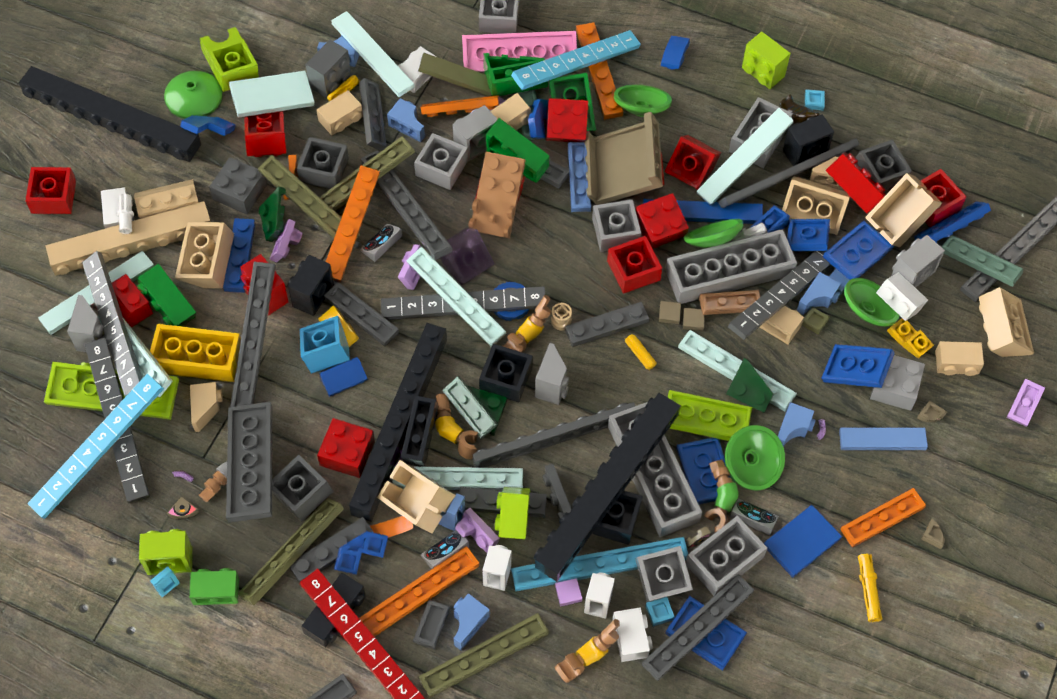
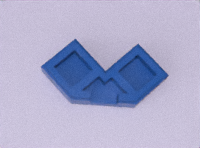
M538 99L533 102L532 107L534 110L528 118L531 138H546L543 120H547L549 100Z
M194 115L181 121L182 128L195 134L209 129L225 136L233 132L236 125L219 117Z
M365 531L339 548L334 570L357 575L361 554L364 553L383 558L388 536Z

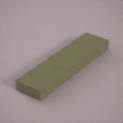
M423 53L418 69L419 72L483 95L491 96L485 74Z

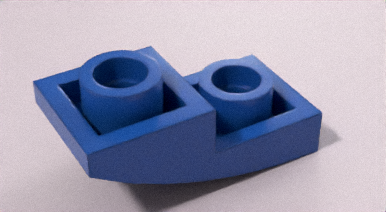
M671 36L664 51L661 66L668 69H679L684 61V54L689 47L690 38Z

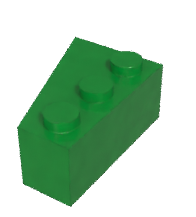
M483 53V68L491 95L502 96L548 87V81L521 90L511 76L513 71L544 61L545 59L527 56L510 58L508 55L503 54L501 57L490 56V53Z
M498 118L486 133L487 152L525 159L523 176L537 183L548 169L549 155L502 119Z
M159 263L138 277V289L148 299L152 308L161 314L162 320L166 325L183 327L196 318V311Z

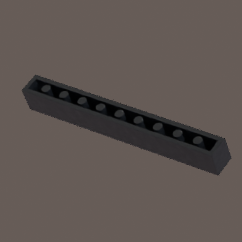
M31 66L19 81L22 93L27 98L39 100L44 105L56 107L61 112L71 113L78 119L88 120L93 125L105 127L110 132L122 134L127 139L139 141L144 146L156 148L159 152L173 155L178 160L190 162L201 146L199 134H195L174 123Z
M426 323L349 504L351 516L363 517L365 520L372 522L381 501L377 497L385 483L389 481L393 467L403 448L415 396L424 397L447 342L446 328Z
M658 393L655 398L651 397L645 406V412L637 415L631 431L629 429L626 430L621 439L622 443L619 447L615 446L610 452L609 457L611 458L607 463L603 462L600 465L596 478L594 480L591 478L586 484L585 493L582 497L579 495L574 500L571 512H566L559 522L561 524L557 530L553 529L547 538L548 543L544 548L540 547L535 553L536 569L558 582L677 419L681 405L661 393Z

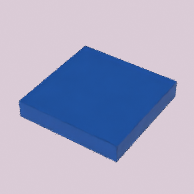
M790 219L787 240L791 250L827 251L830 219Z

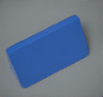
M774 205L751 227L763 223L767 228V233L784 230L789 225L790 215Z
M358 357L320 373L321 381L329 397L368 380Z

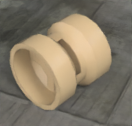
M557 303L552 307V326L557 330H565V326L570 325L572 322V308L566 303Z

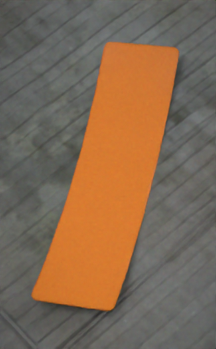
M400 516L371 525L370 527L374 533L386 535L389 538L413 529V523Z

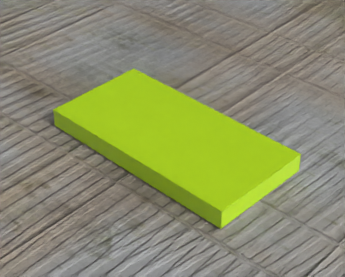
M669 390L668 398L681 405L679 416L670 429L729 441L739 429L749 426L752 407Z

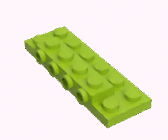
M52 362L44 403L47 405L102 411L90 363L82 362L81 365ZM115 369L116 375H117V378H118V382H119V386H120V389H121L122 397H123V399H124L126 396L124 395V392H123V389H122V386H121V383H120V380H119V377H118L117 370ZM169 376L173 382L161 397L157 396L140 416L171 420L179 378Z

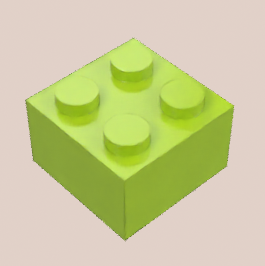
M761 31L746 44L742 68L747 74L756 78L760 84L771 89L785 77L791 53Z
M504 487L503 491L499 492L497 496V509L501 510L495 520V531H499V537L526 539L530 489Z
M172 529L169 532L148 531L145 534H140L139 560L147 575H158L166 567H169L173 573L192 572L193 547L186 531Z

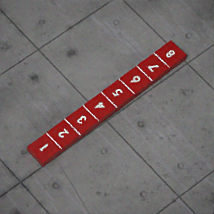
M318 568L300 582L301 587L393 699H425Z

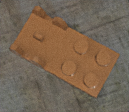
M491 152L485 153L477 198L472 204L473 217L468 225L470 231L510 239L526 162L525 159Z

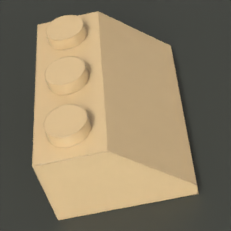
M793 176L782 211L790 215V219H830L829 233L837 235L850 196L845 191Z
M193 179L134 194L139 219L199 203Z
M187 222L175 278L202 288L222 289L234 232L224 222Z
M1001 287L979 296V310L984 318L985 323H983V327L988 335L989 341L987 344L990 351L1001 357L1034 354L1021 299Z

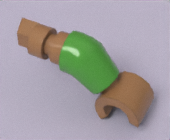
M723 460L709 463L713 476L718 481V495L714 505L717 508L707 511L704 517L711 521L715 517L721 518L720 524L714 529V533L730 522L726 513H730L738 499L737 485L731 478H728L730 473L727 467H725Z

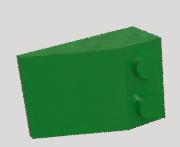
M581 73L549 80L550 98L588 101L587 131H595L596 125L588 74Z

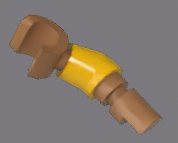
M543 296L535 309L536 313L527 317L525 322L516 331V334L511 333L508 335L507 338L509 340L503 347L522 353L525 351L526 345L542 332L546 322L545 318H548L552 312L547 307L550 301L549 296Z
M445 394L436 395L439 406L436 416L437 420L435 421L437 432L441 437L453 443L458 442V452L463 458L473 459V454L477 452L475 445L468 443L474 444L476 442L478 432L471 430L464 432L451 415L448 397Z
M614 619L601 634L592 637L578 649L576 655L574 652L565 656L564 661L555 666L556 671L566 683L577 678L586 666L600 660L608 653L611 644H614L619 639L616 629L620 626V621Z

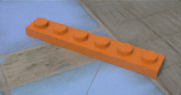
M594 22L576 26L581 47L600 41ZM607 60L588 66L604 120L623 116L622 107L614 100L616 88Z
M362 165L360 166L326 262L331 265L333 280L341 282L380 175V171Z
M466 546L359 619L375 637L479 567L480 564Z

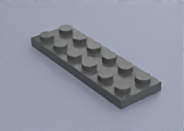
M271 402L228 407L226 519L230 523L272 517Z

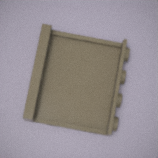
M652 112L644 114L643 123L593 137L589 131L586 132L587 140L585 141L587 156H585V161L588 166V172H586L588 188L586 192L588 198L592 199L596 205L663 187L659 122Z

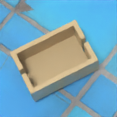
M906 173L865 218L877 230L881 231L880 234L891 245L901 247L942 202L931 191L926 190L927 187L916 176Z
M399 460L390 477L405 485V488L403 489L387 481L377 498L414 525L433 533L443 517L440 515L441 512H446L455 495L416 468Z

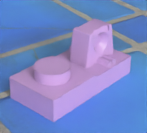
M289 219L284 224L283 232L278 236L270 260L276 263L282 257L286 258L290 250L288 244L297 245L302 237V232L294 228L295 222Z
M414 245L411 251L406 252L402 259L404 265L398 275V279L410 290L415 289L420 275L406 260L421 248L420 245Z
M1025 379L1006 418L1027 427L1045 387Z
M471 508L464 512L461 521L455 528L463 538L471 535L477 545L486 553H488L489 546H496L500 539Z

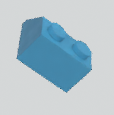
M338 315L300 329L301 358L311 374L350 360L349 345Z

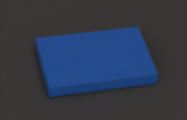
M862 221L827 250L823 258L846 278L851 280L862 276L887 255L894 246L869 224Z
M835 344L824 370L822 380L826 383L882 388L895 353L893 349Z
M708 438L678 444L676 449L682 470L698 505L716 501L718 481L715 480L709 463L723 460L725 464L719 439Z
M811 505L765 541L764 545L767 547V551L793 578L837 543L842 536Z
M689 596L667 628L665 634L670 637L704 605ZM725 619L691 651L723 671L747 632Z

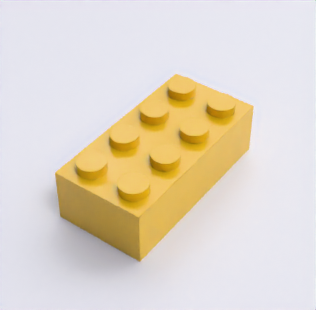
M157 324L150 352L167 374L234 382L241 337L239 333Z

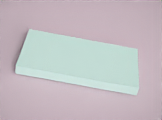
M306 71L229 82L238 118L314 106V99Z

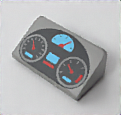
M386 224L360 251L376 262L402 237V230L399 227Z
M739 498L730 515L732 519L738 516L747 526L769 536L779 517Z
M455 530L422 553L421 557L433 569L467 546L469 548V541Z

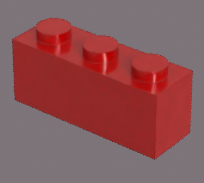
M844 152L825 171L867 214L886 196L884 193L886 190L879 182L875 183L870 178L872 175L865 167L861 169L857 165L858 160L853 154Z

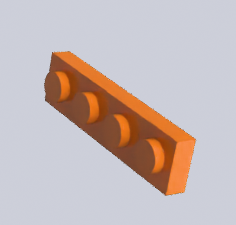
M499 95L422 104L421 113L422 115L427 114V117L438 116L440 112H446V115L457 114V110H465L468 113L484 105L489 110H493L496 108L495 106H499Z
M912 488L842 526L840 531L853 548L925 509L926 504L916 490Z

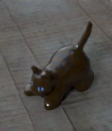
M791 94L779 103L780 108L793 113V123L791 125L802 123L810 117L820 115L811 108L794 103Z

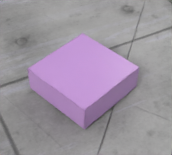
M577 578L555 583L560 607L582 602Z

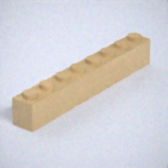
M202 201L132 221V232L130 234L120 233L119 225L45 246L50 266L55 276L64 275L70 271L84 269L82 262L96 251L102 253L106 263L109 260L120 257L124 258L130 254L141 251L145 252L176 241H183L187 222L211 221L205 202Z

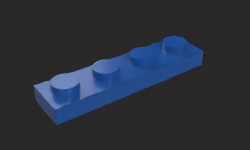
M976 201L915 235L914 238L915 240L918 238L921 240L924 236L928 235L937 243L938 240L951 236L954 231L967 227L968 223L983 218L984 214L991 211L989 203Z
M234 219V237L225 274L224 292L245 293L243 288L245 284L240 278L242 275L240 266L250 261L256 224L255 219Z

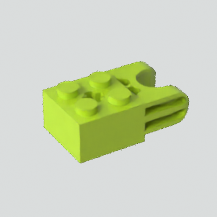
M236 27L227 29L229 37L224 42H214L209 36L199 38L201 50L223 92L230 90L229 82L259 78L258 64Z

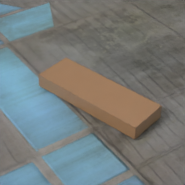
M759 290L700 294L699 300L703 315L742 313L761 296Z

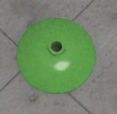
M187 71L177 75L168 83L164 99L169 111L177 117L186 119L192 115L208 116L220 105L222 88L217 79L207 72Z
M626 85L619 87L614 92V100L620 107L640 117H644V114L652 112L653 115L664 112L672 103V98L668 93L646 85Z
M729 219L699 227L684 236V240L686 243L700 248H710L725 244L741 231L744 225L743 220Z
M864 278L849 280L844 288L845 298L849 307L859 318L876 326H891L895 324L900 315L876 293L881 287L880 285Z
M751 425L739 429L730 438L725 451V464L730 477L736 484L748 490H763L772 486L781 476L785 465V452L780 439L773 431L764 426ZM747 455L750 456L749 462L746 459Z

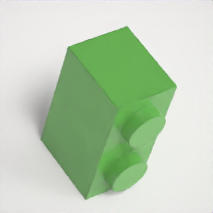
M223 568L220 571L199 569L197 572H191L189 598L193 605L238 604L239 576L236 570L233 571L230 568Z

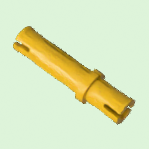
M861 554L858 556L861 573L859 580L862 582L868 622H879L883 619L876 586L877 573L874 572L872 554Z

